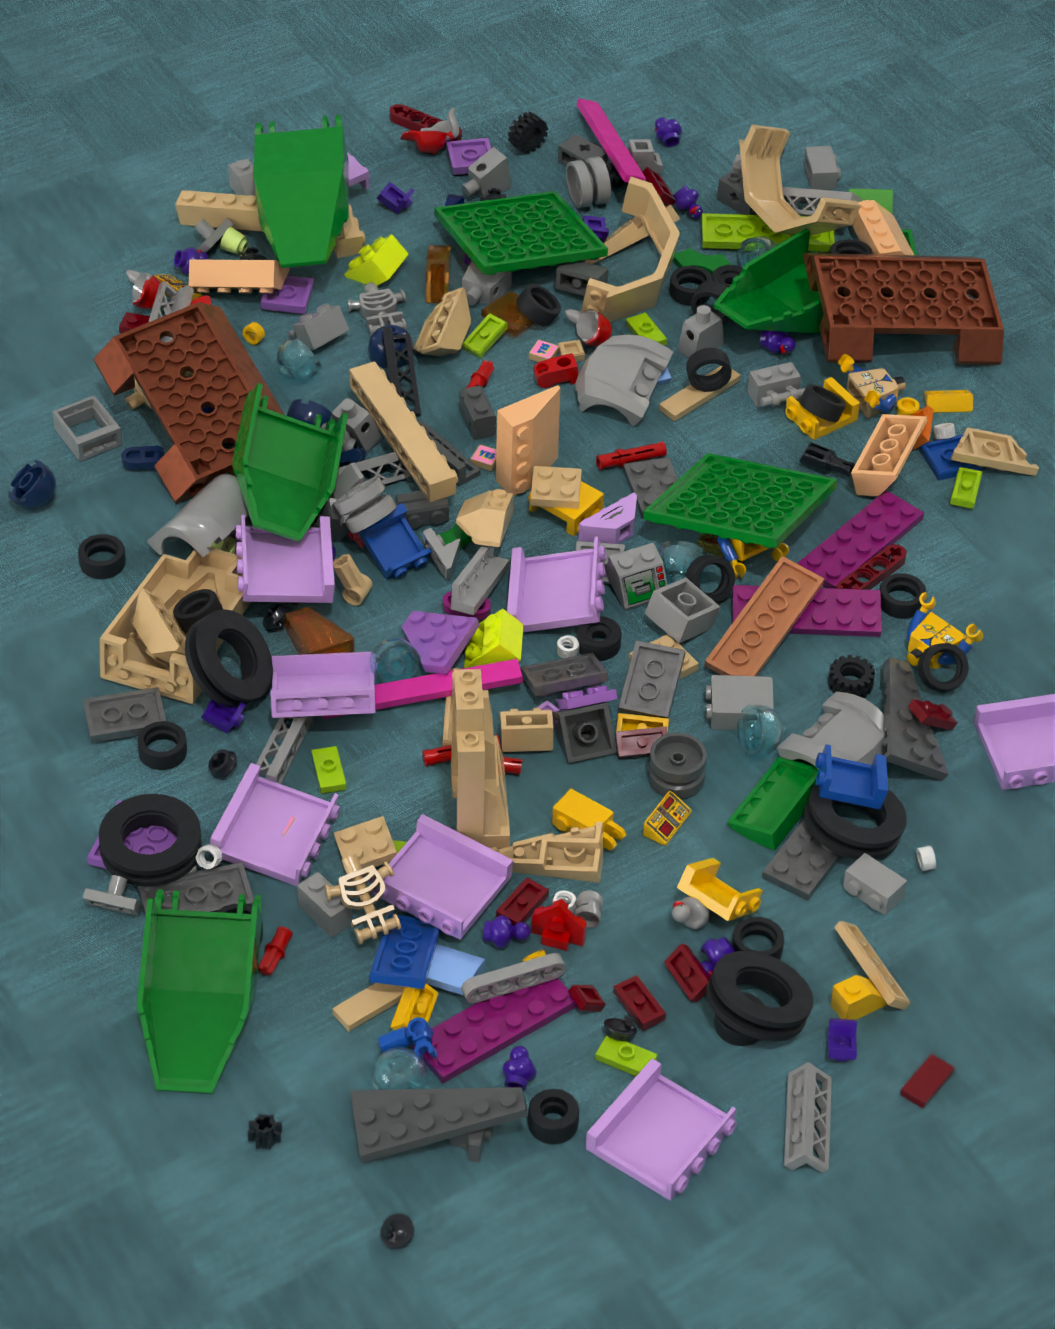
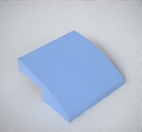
M437 944L426 984L464 996L461 989L462 984L467 979L480 975L486 959Z

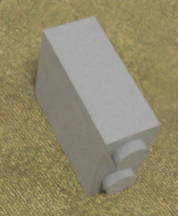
M712 675L711 685H706V700H710V704H706V719H711V729L772 731L774 717L772 677Z

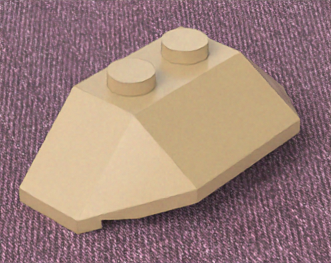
M463 287L445 293L441 298L442 302L428 316L414 346L416 353L444 356L454 354L461 349V345L472 322L466 290Z
M495 489L465 500L456 518V523L467 535L472 537V541L475 544L500 547L514 514L513 494L507 493L502 489Z
M142 588L139 591L133 626L138 632L137 637L146 645V652L153 659L158 660L160 658L170 663V657L173 653L185 655L186 636L172 614L165 607L162 599Z

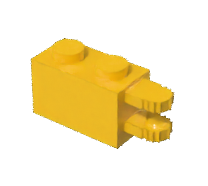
M570 789L553 806L552 825L561 831L570 832L571 828L578 827L583 829L594 826L596 822H602L603 848L612 851L617 845L614 838L622 840L627 835L623 827L613 822V811L573 789Z

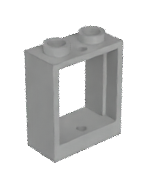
M95 395L52 411L54 429L79 461L122 445L119 425ZM92 418L101 427L79 437H76L69 428Z

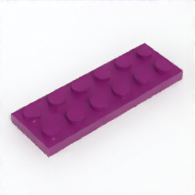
M886 490L797 564L825 579L823 587L836 589L837 584L887 546L893 545L921 522L924 512Z
M733 586L732 623L760 586ZM821 588L788 634L881 637V591Z
M558 978L475 1003L432 1028V1045L437 1050V1057L433 1058L429 1051H426L423 1054L424 1063L443 1084L576 1008L577 1004L568 992L569 989ZM412 1042L411 1048L414 1050L416 1046Z

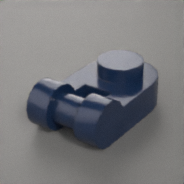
M161 446L127 448L121 455L122 464L129 470L152 469L157 472L154 465L164 456V448Z
M358 447L342 452L339 468L343 467V463L347 461L357 463L365 460L367 456L365 449Z

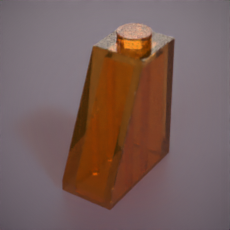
M428 246L426 303H441V298L445 293L449 292L451 246Z
M305 607L285 614L286 632L299 655L354 652L353 636L311 608Z

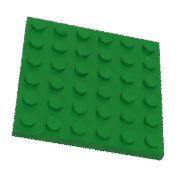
M556 191L435 207L434 216L484 275H495L498 272L505 271L515 272L525 268L536 269L539 266L546 265L556 266L559 263L566 262L576 263L579 260L586 259L597 260L600 257L608 256L607 246Z
M707 453L644 510V520L653 521V523L659 525L675 526L677 529H690L700 534L718 535L723 539L732 538L741 540L743 543H755L766 548H777L837 488V479Z

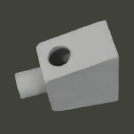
M495 147L491 148L469 166V181L461 186L462 191L468 197L475 193L482 198L489 195L488 190L491 188L500 189L501 193L512 188L507 157Z
M471 260L462 280V287L466 290L468 304L475 305L477 301L487 305L494 303L511 288L512 272L505 271L498 272L495 275H484Z
M706 305L699 306L697 314L683 323L678 352L687 359L698 350L718 348L724 344L723 321L711 311L710 307Z
M347 398L333 410L331 415L332 419L335 420V424L342 413L348 414L346 429L349 431L350 437L356 439L354 445L364 448L366 453L383 438L371 414L353 400Z

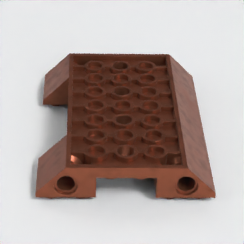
M803 254L810 290L819 292L824 313L819 328L827 362L838 363L843 354H847L854 360V363H871L874 333L958 335L953 345L957 364L1001 365L1004 328L985 259L964 256ZM838 292H843L847 297L839 295ZM881 293H886L890 298L884 297ZM925 294H929L932 298L926 297ZM968 294L972 295L975 299L968 297Z
M197 302L116 335L94 358V363L113 396L135 388L134 378L136 379L170 438L173 446L154 466L175 504L194 497L215 477L233 470L232 460L235 447L233 449H225L223 445L228 442L236 445L244 402L250 390L253 391L257 383L263 384L260 400L263 395L268 396L267 409L285 415L219 306ZM169 336L173 340L165 343L162 342L160 339L162 337ZM185 371L193 373L189 378L181 376ZM204 407H211L214 411L212 413H204L202 409Z

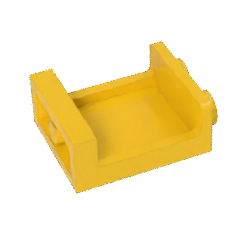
M832 377L824 380L823 388L838 395L846 403V407L837 422L827 421L815 416L802 407L793 396L787 398L785 414L812 440H816L858 420L860 403Z
M581 481L579 508L574 509L530 506V491L528 496L529 510L534 512L541 507L567 522L566 533L575 536L579 533L580 522L603 509L604 493Z
M710 858L686 866L677 888L690 897L697 898L704 906L727 921L755 913L760 907V897L763 890L756 888L740 893L715 877L721 865V862Z

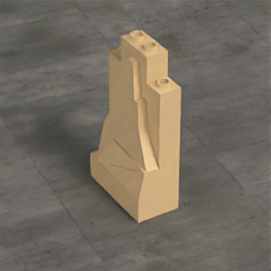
M208 547L211 551L205 557H202L194 549L187 560L163 554L100 637V678L141 690L159 687L160 695L194 704L202 690L189 670L186 656L173 653L170 657V663L160 658L158 660L153 659L146 652V645L137 637L138 632L133 626L139 591L144 588L159 596L167 610L174 617V607L183 597L197 590L210 589L216 593L223 609L235 611L243 615L251 602H243V591H238V576H242V574H237V559H241V557ZM218 637L216 639V652L224 642L223 639Z
M481 669L454 670L452 672L451 782L452 796L457 798V832L488 848L497 847L500 849L510 846V828L504 757L498 738L494 736L488 690H482Z

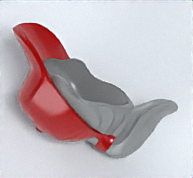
M455 108L448 112L446 121H440L431 128H422L420 131H406L401 135V140L415 142L421 153L436 154L445 146L448 140H452L459 135Z
M127 270V277L134 284L132 290L134 299L132 302L134 303L132 305L143 309H152L161 282L149 273L142 274L135 270Z
M565 310L568 319L577 324V335L584 344L598 347L611 337V323L600 312L591 310L583 313L577 310Z

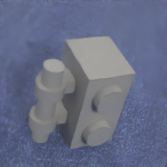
M329 303L323 304L316 308L317 312L299 317V322L292 325L293 330L288 332L289 338L291 340L298 338L302 350H315L349 331L339 305L330 306Z
M792 362L749 372L747 393L756 407L779 406L781 402H786L790 396H793L798 401L805 388L800 389L801 376Z

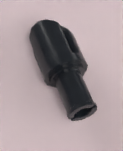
M812 442L809 443L800 458L802 464L825 473L833 470L847 477L851 476L850 473L855 466L853 462L836 457L835 451Z

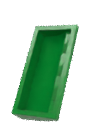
M778 757L730 817L727 825L750 841L776 850L804 814L806 803L816 784L819 769Z

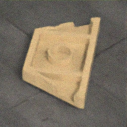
M968 427L951 456V460L1032 476H1036L1039 470L1036 464L1030 465L1027 462L1026 452L1017 445V442L1011 436Z

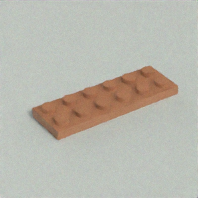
M782 556L707 657L704 666L720 675L758 676L821 589L825 579Z

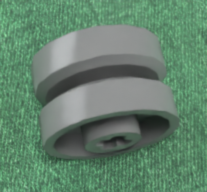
M600 156L587 158L585 163L582 160H576L567 164L566 181L572 203L577 209L589 207L592 202L595 205H600L610 201V178L605 162Z
M379 476L353 487L333 503L340 515L350 514L345 524L352 534L373 525L397 507L391 495L380 496L385 490V485Z

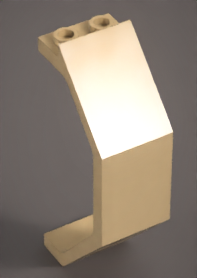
M751 125L746 139H739L744 200L774 233L795 235L804 229H808L810 236L853 224L861 205L857 201L821 197L814 214L802 218L783 197L780 156L790 133L787 129Z
M630 177L622 212L639 217L643 221L661 255V259L655 273L623 286H613L592 278L589 279L581 312L584 313L591 310L600 312L610 323L656 306L672 265L680 235L653 184L634 177Z

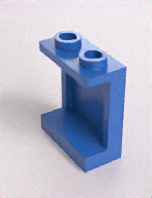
M403 503L397 505L391 513L378 522L357 532L386 580L394 576L396 579L400 578L413 567L416 569L423 567L428 563V558L432 553L430 548H423L407 522L405 515L408 510Z
M825 744L822 753L819 752L815 761V767L819 768L816 785L819 786L820 797L881 809L888 793L886 756L876 754L872 765L832 757L831 745Z

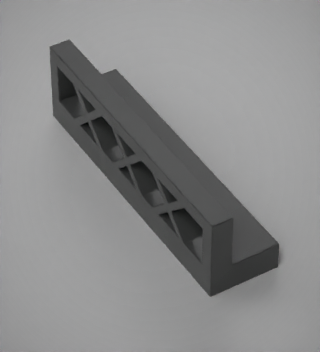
M422 420L418 421L420 426H424L429 439L435 442L438 452L445 456L450 469L455 470L458 476V483H456L458 487L481 474V470L430 426Z

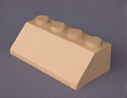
M875 200L858 202L861 207L852 227L859 240L871 248L872 255H914L895 217Z
M190 260L189 286L195 288L196 292L210 293V289H217V293H231V289L238 290V293L251 294L252 290H260V293L273 294V290L282 289L290 267L281 268L279 262L275 260Z
M888 414L881 416L851 472L857 495L880 496L897 479L927 422V416Z

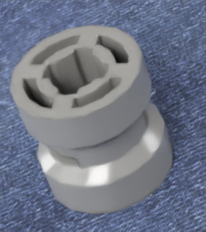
M583 891L578 895L575 916L579 915L587 922L586 928H595L600 925L601 910L604 903L603 897L595 891Z

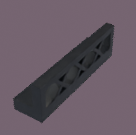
M382 327V345L387 379L395 385L400 397L403 396L404 400L407 399L415 405V409L410 410V412L413 411L415 416L419 417L421 416L410 335H393L392 327ZM394 342H405L406 347L401 353L395 349ZM400 360L409 365L404 372L397 367V363ZM403 379L412 385L407 392L400 388V383Z

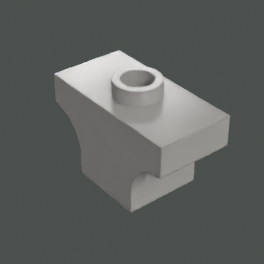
M629 140L627 149L633 159L638 162L640 170L643 172L646 167H649L656 173H662L663 165L659 153H654L651 140Z

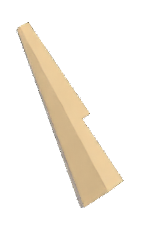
M671 205L665 206L673 222L680 220ZM634 216V218L623 224L606 239L604 244L608 248V256L650 235L639 217ZM600 257L597 260L586 259L582 260V262L594 264L605 257Z
M596 822L592 827L583 829L575 827L571 828V831L558 835L550 833L513 842V846L500 849L492 847L490 849L512 859V872L600 883L603 867V823Z

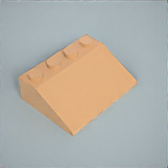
M558 385L497 410L496 482L507 493H512L513 496L524 493L532 488L534 466L551 467L558 459L561 390Z

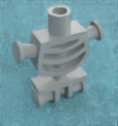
M370 282L364 287L365 293L359 294V300L351 301V299H348L349 312L360 309L361 317L366 320V329L370 337L376 329L386 325H397L407 331L402 311L397 312V302H406V295L402 289L398 293L393 294L390 289L379 290L376 283Z

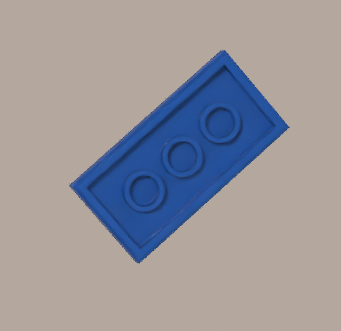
M389 914L388 919L393 918V914ZM397 915L401 929L394 928L388 931L389 934L382 935L371 968L369 982L424 989L441 929L429 923H424L416 917Z

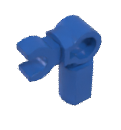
M421 1017L412 1019L408 1023L407 1028L402 1027L378 1037L380 1048L385 1055L408 1047L413 1042L414 1046H416L413 1052L414 1057L421 1064L424 1063L423 1054L426 1051H429L433 1058L437 1057V1050L432 1045L433 1029Z

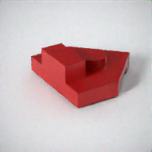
M563 899L554 901L553 905L548 907L542 906L534 910L531 933L541 936V945L567 951L570 943L579 946L584 945L587 922L579 915L575 916L568 909L569 905Z

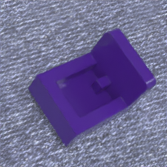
M389 181L376 199L398 214L402 208L407 209L414 200L411 196L415 190L411 188L406 194Z
M583 216L582 220L604 243L609 234L605 218Z
M211 699L201 718L227 734L232 726L237 728L245 715L241 712L246 704L241 702L237 708L223 706Z
M835 1018L829 1020L828 1058L841 1062L856 1060V1020Z

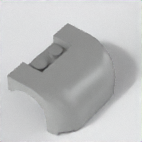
M223 474L215 477L147 541L150 546L161 555L164 553L163 543L165 539L167 541L171 539L175 542L181 538L188 542L202 557H205L211 551L208 546L213 542L218 544L236 528V525L241 523V515H245V518L249 515L236 476Z

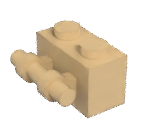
M513 708L510 711H500L502 752L553 750L552 710L533 708V710L518 711V708Z

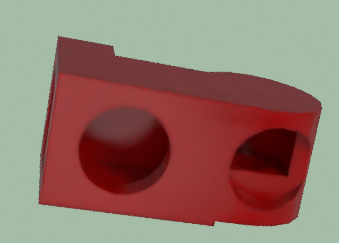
M573 353L538 362L533 368L537 383L542 388H549L556 383L569 381L571 385L576 384L579 374Z

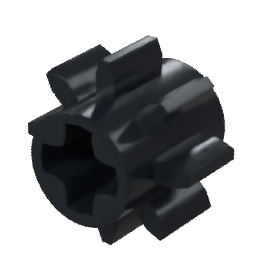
M608 163L606 167L611 189L621 188L625 182L613 163Z
M258 1114L254 1121L248 1122V1141L255 1140L256 1149L271 1150V1147L276 1142L281 1143L282 1122L275 1123L273 1114Z

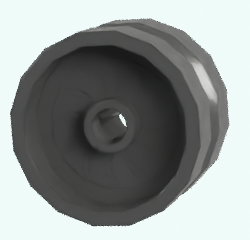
M678 732L663 735L652 744L648 778L652 788L664 797L668 791L673 792L680 799L697 794L704 784L707 762L706 748L701 741L690 734Z

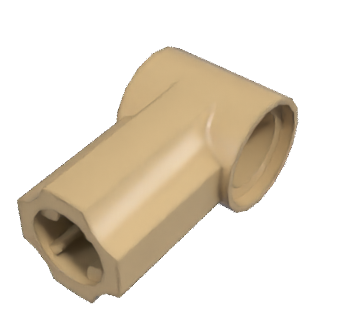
M345 554L333 561V568L345 588L342 592L344 600L353 606H358L372 589L373 583L369 577L359 572L351 555Z

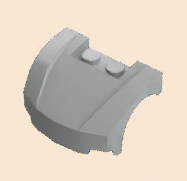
M638 335L612 336L599 345L580 368L575 384V391H578L580 411L583 412L588 407L596 404L607 405L619 410L628 419L629 423L635 426L643 418L650 403L648 400L674 351L654 340Z
M835 692L822 705L825 714L820 716L812 727L805 730L802 736L790 734L777 747L781 758L788 760L803 759L815 766L817 754L819 752L822 753L825 744L831 745L832 757L872 765L876 754L884 755L887 752V748L884 746V740L887 738V732L884 730V714L875 705L862 697L844 692Z

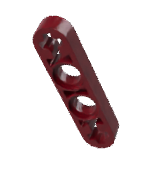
M402 104L390 107V121L410 130L420 131L422 128H431L436 123L444 121ZM459 127V135L447 142L462 140V129Z
M897 544L887 546L837 584L836 589L871 590L905 564L906 549ZM879 565L883 566L885 569L876 570L873 567ZM865 577L869 581L860 582L857 578Z

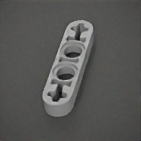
M551 953L471 977L462 984L461 989L469 1003H478L559 978L566 971V965L561 955Z

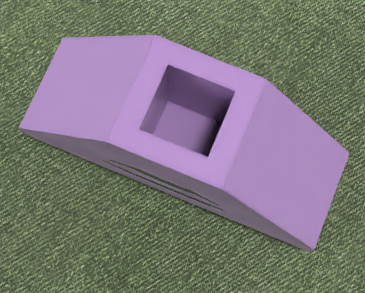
M633 492L580 522L578 541L594 542V537L598 536L600 543L620 544L634 535L637 494Z

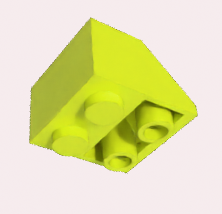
M392 234L385 238L381 236L371 246L366 244L359 250L358 253L360 255L348 264L350 268L344 275L346 278L364 284L374 282L378 286L389 280L408 256V252Z
M504 609L489 615L484 621L479 623L480 626L466 645L464 668L518 659V662L521 661L523 623Z

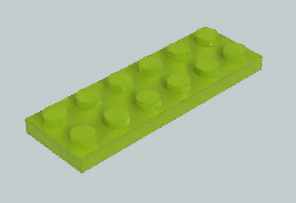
M702 213V248L770 250L794 236L791 234L774 233L758 215ZM834 230L810 236L808 251L830 252V247L835 243Z

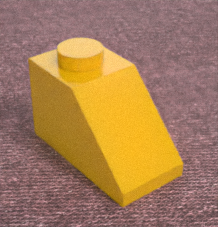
M854 975L833 985L830 1006L841 1019L857 1020L888 1005L873 982L868 978Z

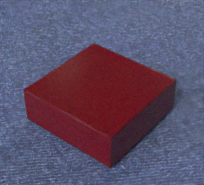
M572 985L568 991L581 1011L601 1012L606 1006L593 985Z

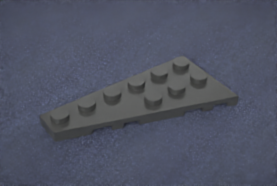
M889 657L884 662V682L887 684V688L884 690V697L887 699V703L884 705V730L887 732V738L884 740V746L887 748V752L884 754L886 761L943 781L949 773L932 726L922 724L908 708L913 699L922 701L911 666L904 660Z
M521 1087L350 1090L359 1154L363 1163L528 1116L525 1097Z

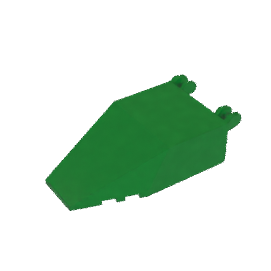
M340 114L336 115L335 118L336 127H328L329 119L327 116H322L323 128L276 133L275 121H270V133L263 134L262 123H256L254 184L259 223L268 243L272 246V250L281 268L326 264L335 247V240L337 236L341 235L342 226L349 218V160Z
M804 229L746 263L740 275L733 279L732 285L726 288L716 300L714 308L747 330L820 333L819 325L824 316L818 291L810 290L803 260V254L808 253L810 231ZM838 292L839 295L847 297L843 292Z
M257 383L254 390H250L243 405L232 466L253 527L300 542L335 489L348 414L342 413L336 424L335 420L330 418L326 424V429L320 428L322 415L316 414L313 425L268 410V396L263 395L260 400L263 384Z
M158 889L155 900L152 898L147 899L137 995V1009L157 1091L213 1094L255 999L263 915L261 895H255L251 914H244L246 907L245 894H239L237 913L179 910L180 891L174 890L171 910L163 909L165 894L164 890Z

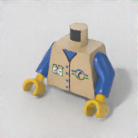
M843 354L838 361L842 372L848 373L846 391L860 403L859 408L866 418L880 412L888 413L897 404L898 392L906 388L905 380L902 376L892 379L885 369H861L854 364V360L847 354Z

